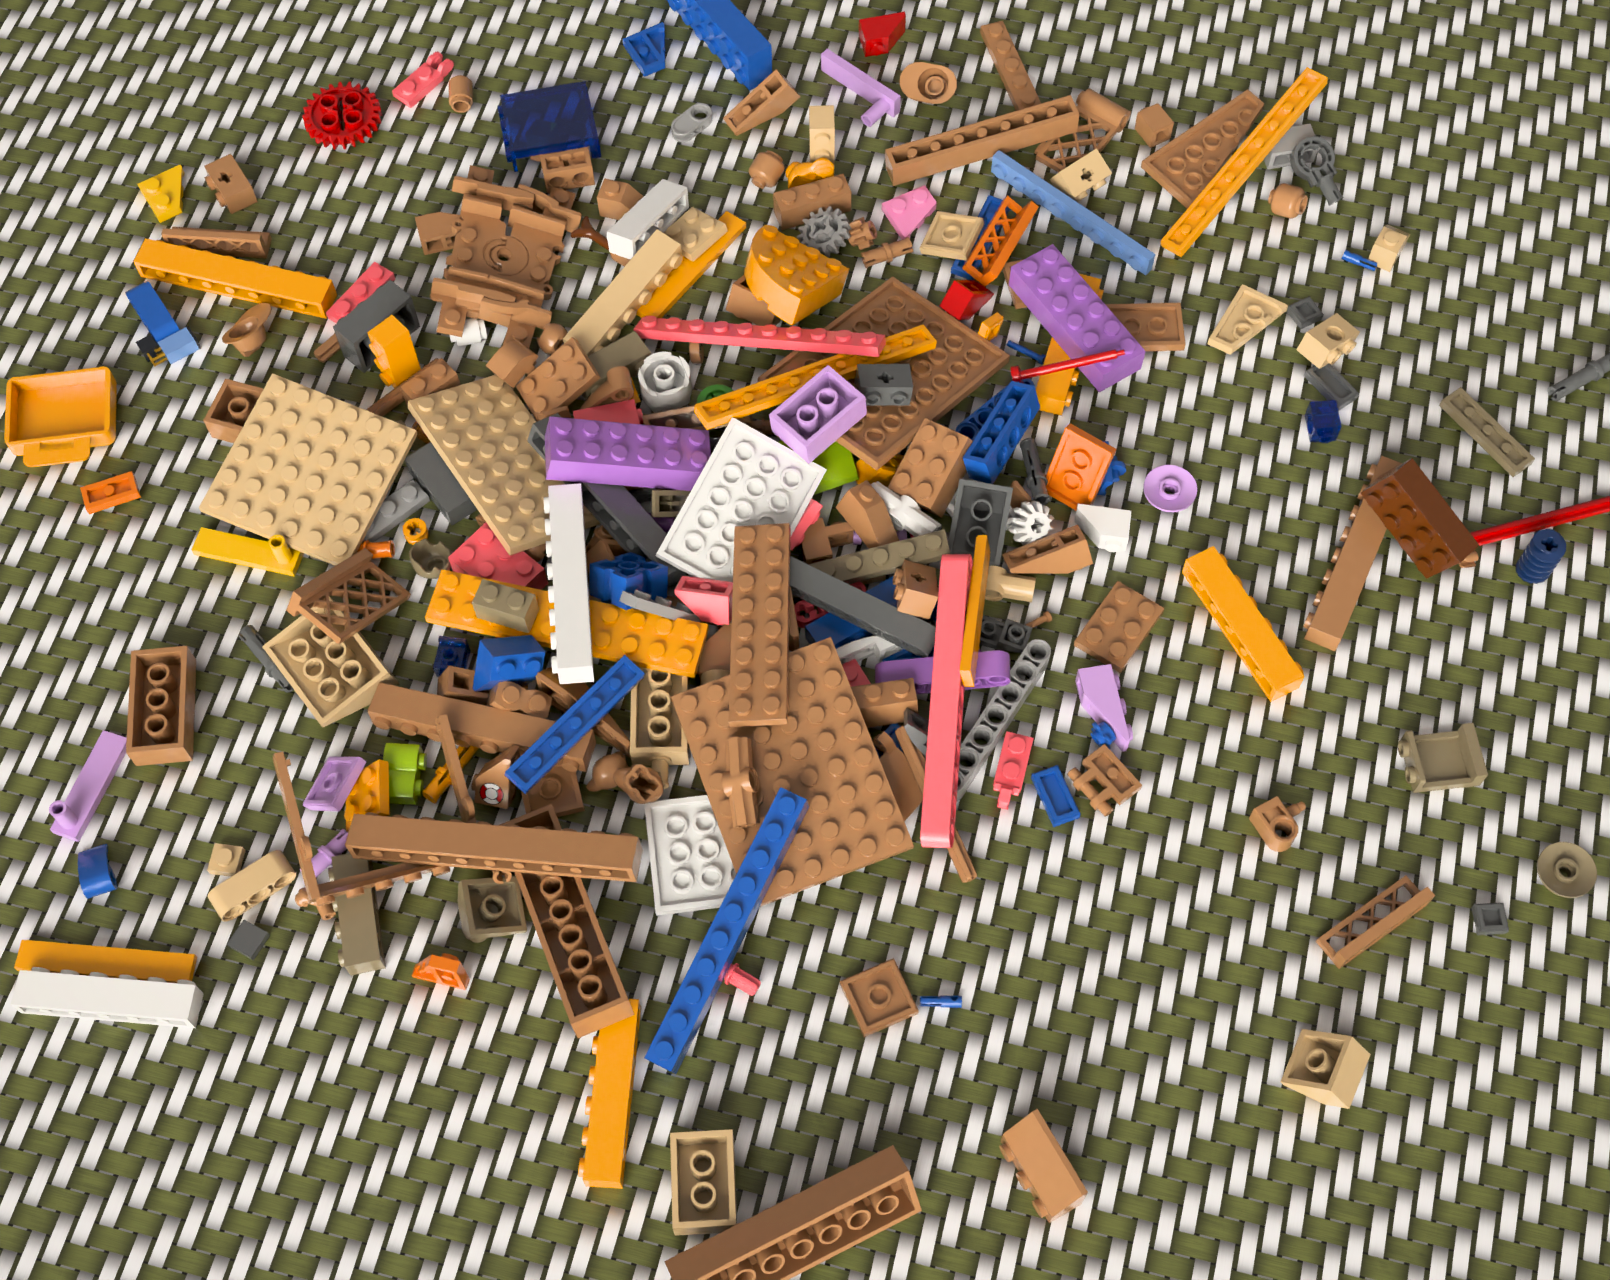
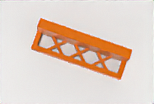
M1007 195L962 269L984 287L995 280L1039 206L1030 201L1022 208ZM1006 206L1017 214L1014 219H1007ZM995 225L1003 226L1004 236L996 235ZM992 242L993 254H986L984 243ZM974 260L982 261L984 269L982 273L972 266Z

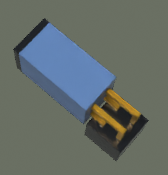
M189 326L159 341V346L151 334L136 342L146 361H151L154 367L166 360L173 364L201 349L197 338ZM163 356L166 357V358H164V359H162V360H160V361L154 363L155 360H157V359H159V358H161V357H163Z

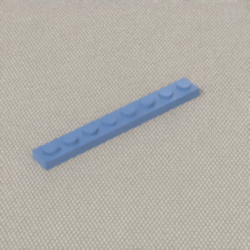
M1000 150L993 155L991 172L997 178L1004 180L1013 186L1015 190L1022 192L1036 204L1049 210L1055 217L1061 218L1070 224L1073 229L1080 231L1094 243L1110 251L1113 256L1119 257L1128 263L1134 270L1140 271L1144 275H1147L1152 270L1155 258L1153 252Z

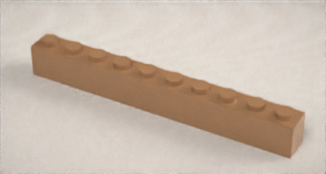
M371 812L365 813V815H353L345 843L346 848L354 859L637 882L643 854L639 837L629 833L611 835L601 831H591L590 833L577 832L569 828L549 830L542 826H535L533 828H524L515 824L500 826L483 821L475 824L464 823L457 819L438 821L430 817H422L420 819L407 818L403 815L388 817Z

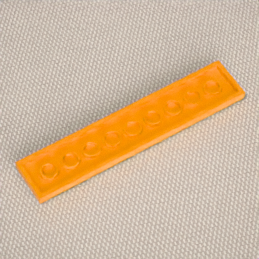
M443 569L439 575L425 615L426 622L499 638L532 635L541 646L551 648L550 633L556 632L555 626H550L549 609H554V603H549L548 591ZM482 579L535 594L539 612L529 633L477 618L472 601ZM589 600L593 657L618 662L626 655L638 667L695 678L709 630L708 624L681 618L672 620L637 609L624 610L612 604Z

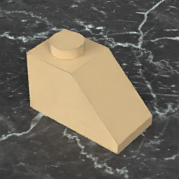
M1388 224L1385 225L1376 239L1368 259L1376 262L1377 267L1390 272L1410 234Z

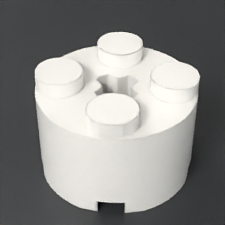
M666 351L648 356L638 371L640 392L644 403L654 413L688 405L692 394L690 368L686 360L681 356L676 357L671 352Z

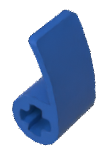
M107 844L78 853L79 881L83 894L87 899L117 889L115 874L108 863Z

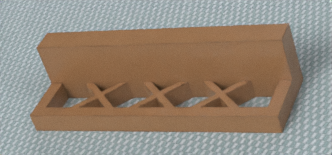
M172 227V229L163 228L161 233L166 243L178 246L185 245L191 249L207 250L214 254L230 255L233 257L267 259L272 240L269 232Z
M1405 875L1319 937L1316 943L1336 967L1340 969L1426 907L1435 897V894L1428 886L1420 891ZM1402 886L1413 896L1406 902L1396 901V891ZM1391 895V900H1387L1386 898ZM1377 904L1390 906V914L1384 918L1374 917V906ZM1369 911V916L1363 915ZM1355 920L1368 922V930L1361 935L1351 933L1352 922ZM1345 927H1347V931H1346V932L1341 931V930H1343ZM1333 936L1346 938V945L1337 953L1327 942Z

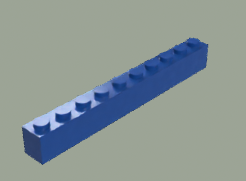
M780 787L644 1057L648 1061L677 1074L809 809L807 799Z

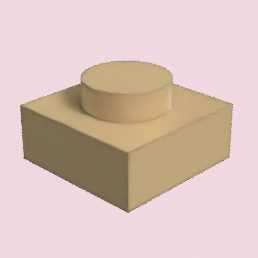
M215 843L207 869L210 874L230 877L235 875L241 869L246 850L242 846Z

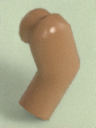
M306 887L301 888L295 895V902L300 907H307L309 905ZM317 902L310 903V905L317 907L324 921L336 915L331 903L323 906H317Z

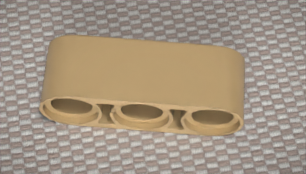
M275 850L214 887L208 893V899L222 921H231L290 884L295 879L296 872L283 852Z

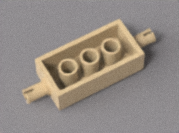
M639 667L645 673V676L631 690L630 756L632 765L643 764L644 766H651L661 776L663 789H667L669 787L668 766L689 765V745L671 696L690 690V677Z

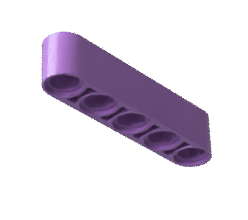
M1000 650L978 652L974 687H965L964 690L1000 687L1009 684L1010 655ZM934 657L877 663L875 665V683L913 678L916 694L931 693Z

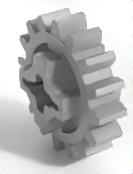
M831 206L826 211L819 208L818 214L811 212L809 220H802L805 226L798 228L801 233L797 236L800 243L807 247L818 249L821 254H825L828 258L832 251L839 253L838 247H845L844 239L851 237L848 231L852 228L848 223L849 220L846 215L842 214L838 208L833 211Z

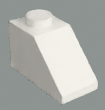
M1078 504L1075 523L1078 524L1098 548L1106 549L1110 552H1125L1129 539L1131 511Z

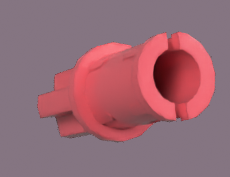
M731 963L724 977L726 985L730 983L750 996H754L761 985L759 979L740 969L738 963Z

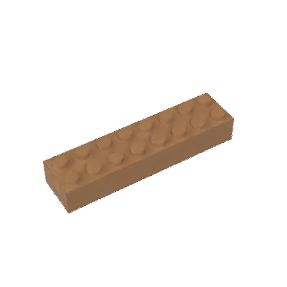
M552 804L500 824V826L515 824L524 828L542 826L549 830H562ZM515 872L567 1016L577 1038L635 1015L582 878Z
M892 1145L820 1181L814 1186L763 1210L757 1215L735 1224L733 1227L706 1239L698 1245L678 1253L664 1262L672 1280H789L917 1214L922 1209L910 1172Z

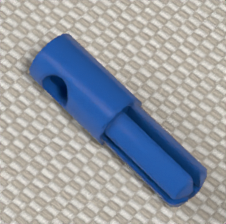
M1345 250L1342 256V260L1375 271L1376 268L1362 263L1360 260L1377 267L1376 262L1358 254L1350 253L1348 250Z
M921 996L920 1005L962 1008V996Z

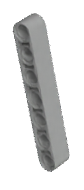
M1034 639L1027 644L1010 670V683L998 688L961 744L957 802L963 797L1046 670L1051 654V647L1046 641ZM1032 654H1040L1043 658H1034ZM1018 675H1026V676L1029 677V679H1028V680H1022V679L1018 678L1017 676H1018ZM1012 696L1015 698V701H1006L1003 697ZM997 717L1002 722L993 723L989 720V718ZM984 739L987 744L979 745L974 740ZM967 760L970 761L973 764V766L964 767L960 764V762Z

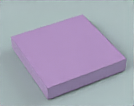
M328 757L305 798L303 806L315 811H340L366 761L361 757Z

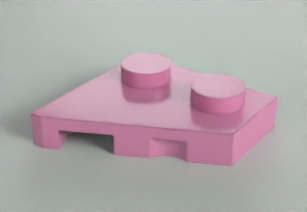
M924 185L883 202L882 211L900 238L905 239L909 237L910 239V234L916 228L919 229L924 223L925 218L934 212L937 202Z

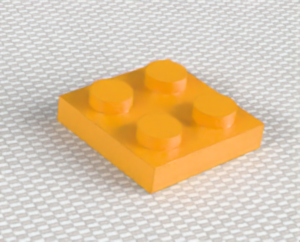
M379 759L361 771L346 799L344 813L346 832H349L354 814L365 815V813L371 812L380 816L390 815L388 761Z

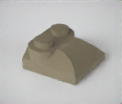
M512 876L509 882H506L505 877H502L504 884L495 883L493 878L468 879L459 882L457 902L462 932L467 940L479 943L490 937L526 933L527 926L520 887L516 876Z

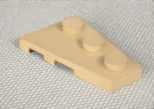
M1242 284L1209 337L1208 345L1231 355L1285 313L1288 305Z

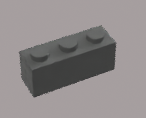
M431 442L405 458L409 473L452 526L478 510Z

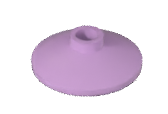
M1162 465L1156 467L1149 472L1144 481V494L1149 503L1165 512H1179L1188 508L1194 502L1197 495L1195 479L1187 470L1179 466ZM1166 491H1170V492H1172L1173 494H1167V493H1165V492H1166Z

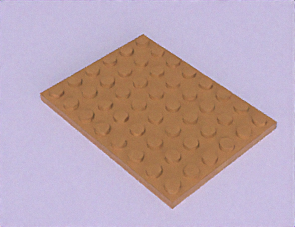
M891 277L823 328L827 331L874 332L885 335L886 338L924 324L937 341L935 349L893 363L910 364L913 382L910 405L866 406L867 414L836 440V442L875 470L881 468L913 441L924 418L937 422L1009 363L1010 358L1009 354L894 277ZM794 350L759 376L758 382L837 354ZM855 377L846 380L855 387Z
M831 637L789 652L788 724L730 727L728 722L730 675L671 696L736 874L780 787L808 801L809 809L760 907L914 848ZM737 736L751 739L753 767L759 778V790L756 792L760 824L742 828H733L730 800L724 793L722 786V775L726 772L725 741L728 738Z

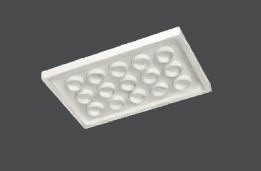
M732 417L655 556L692 577L733 582L735 526L789 523L792 536L827 469L814 462L808 464L793 450Z

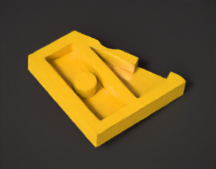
M181 164L138 183L140 191L160 223L181 214L183 211V202L181 200L184 193L182 177H184L185 173Z

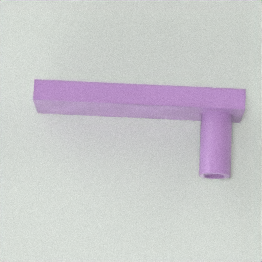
M829 49L821 53V71L873 104L861 116V120L866 126L871 127L885 113L894 118L900 112V95Z
M102 731L65 802L57 800L49 807V813L55 818L50 828L54 834L77 842L80 841L126 754V737Z

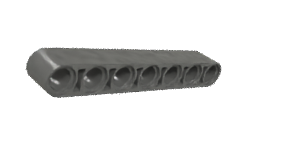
M790 556V587L792 595L923 658L929 656L935 645V626L913 615L899 612L896 607Z

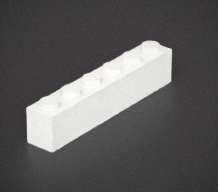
M33 967L31 971H19L10 1005L20 1013L196 1028L204 993L195 985V982L189 980H177V983H167L166 980L157 977H149L148 981L137 980L136 977L131 975H119V978H109L108 975L99 972H91L89 976L79 975L78 972L72 970L50 973L48 969Z

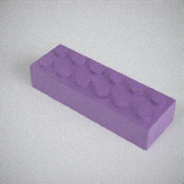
M1054 244L1011 266L1009 286L1070 359L1114 349L1116 351L1124 349L1125 355L1118 356L1117 359L1078 367L1099 393L1141 369L1146 351Z
M549 416L545 433L546 480L691 491L711 456L709 430Z

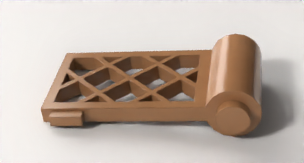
M1090 88L1086 91H1081L1076 100V104H1078L1076 108L1079 116L1087 120V124L1078 126L1077 132L1089 131L1091 138L1078 140L1077 132L1072 133L1074 141L1061 143L1060 137L1042 142L1035 150V154H1037L1036 160L1059 173L1066 168L1065 163L1076 162L1087 155L1081 154L1080 146L1093 145V150L1097 148L1099 153H1101L1114 135L1124 129L1130 118L1131 111ZM1103 129L1108 133L1103 137L1095 138L1093 130ZM1076 148L1077 155L1064 157L1062 149ZM1059 150L1060 158L1050 159L1045 156L1048 151Z

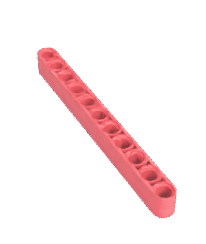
M943 554L941 557L920 831L921 845L926 848H952L954 844L965 689L960 675V662L973 567L971 554Z

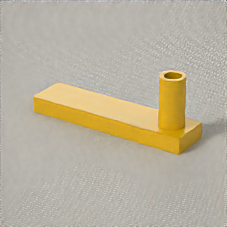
M203 527L200 528L191 549L194 555L294 577L304 553L288 547L284 537L281 535H273L269 541Z

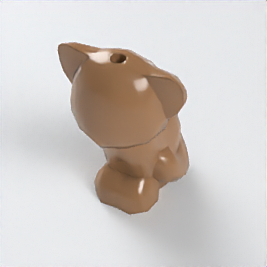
M620 751L605 755L595 762L592 768V779L586 786L592 792L602 789L608 790L618 786L632 801L638 804L653 803L661 797L664 791L662 778L657 771L650 767H645L643 764L628 767L625 755Z

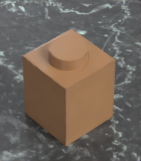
M1157 103L1150 107H1145L1137 113L1135 130L1147 145L1152 148L1171 138L1174 122Z

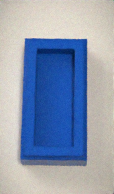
M1058 765L1031 775L1032 782L1053 827L1080 818L1081 814Z

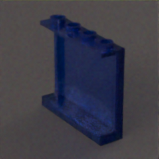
M586 81L500 95L502 105L497 107L507 162H513L514 172L518 171L517 158L589 146L592 159L601 157L599 139Z

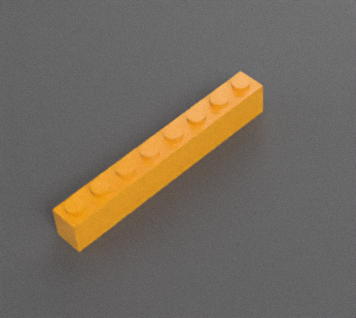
M145 238L133 261L140 276L258 304L268 303L272 307L327 319L326 312L333 306L337 297L332 280L323 276L307 275L301 271L294 272L278 266L259 264L252 260H240L230 255H218L207 250L191 249L185 245L169 244L162 240L155 241Z

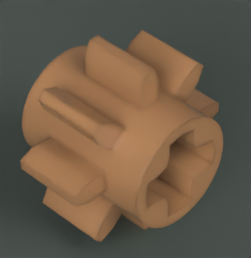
M864 217L849 223L852 228L848 231L851 236L848 239L851 246L855 247L858 245L859 250H863L874 245L873 239L877 238V231L872 221L865 222Z

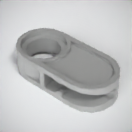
M697 103L674 119L671 124L672 137L678 142H688L712 123V111L709 105ZM698 113H705L707 115L703 119L695 118V115Z

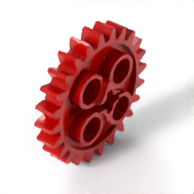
M339 82L338 87L335 88L332 84H329V90L321 87V94L313 93L314 100H307L308 106L303 107L305 114L302 117L306 131L309 133L310 138H315L317 144L323 142L325 148L332 144L335 150L338 145H342L343 149H346L347 144L350 143L353 147H356V141L358 140L364 144V137L372 138L371 131H378L377 124L382 123L380 118L382 111L375 93H370L368 87L362 89L359 83L352 87L351 82H348L346 86ZM341 100H342V105H343V108H344V109H343V119H344V122H345V130H343L342 123H341V121H342V112H341V109H340V101H341Z

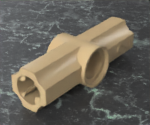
M989 566L985 599L1000 601L1003 598L1032 602L1036 578L1009 574L1002 567Z

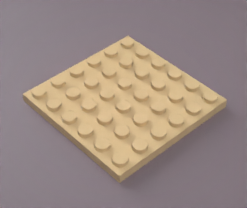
M272 373L201 502L199 509L205 514L268 539L273 535H281L284 537L288 547L336 566L357 553L418 435L417 431Z

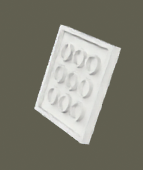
M701 795L644 804L656 916L720 908L736 876V872L708 796Z

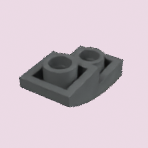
M983 615L979 645L1002 651L1022 653L1028 643L1032 627L1010 619H1006L1004 623Z

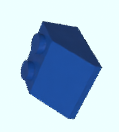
M532 635L480 640L472 689L474 691L490 690L497 683L503 681L526 686L536 679L535 676L538 672L542 671L546 651Z

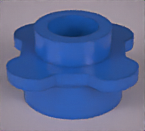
M1104 721L1099 724L1093 722V728L1091 729L1092 739L1099 747L1105 744L1111 749L1110 744L1116 740L1113 730Z

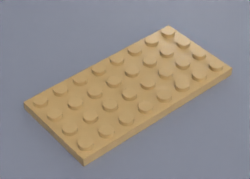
M493 375L408 401V410L509 556L545 544L546 541H551V535H546L545 519H550V513L545 514L544 497H549L548 486L566 484L563 481L546 480L545 461L527 441L532 425L536 421L511 386L497 375ZM583 504L585 529L601 524Z

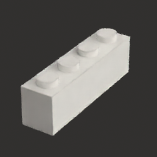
M662 179L607 231L609 252L631 260L656 229L664 233L689 208L687 187Z

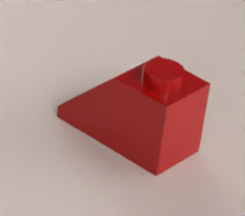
M905 11L859 19V39L865 57L886 54L892 49L905 32Z
M954 280L939 307L957 320H969L992 298L994 293L976 280Z

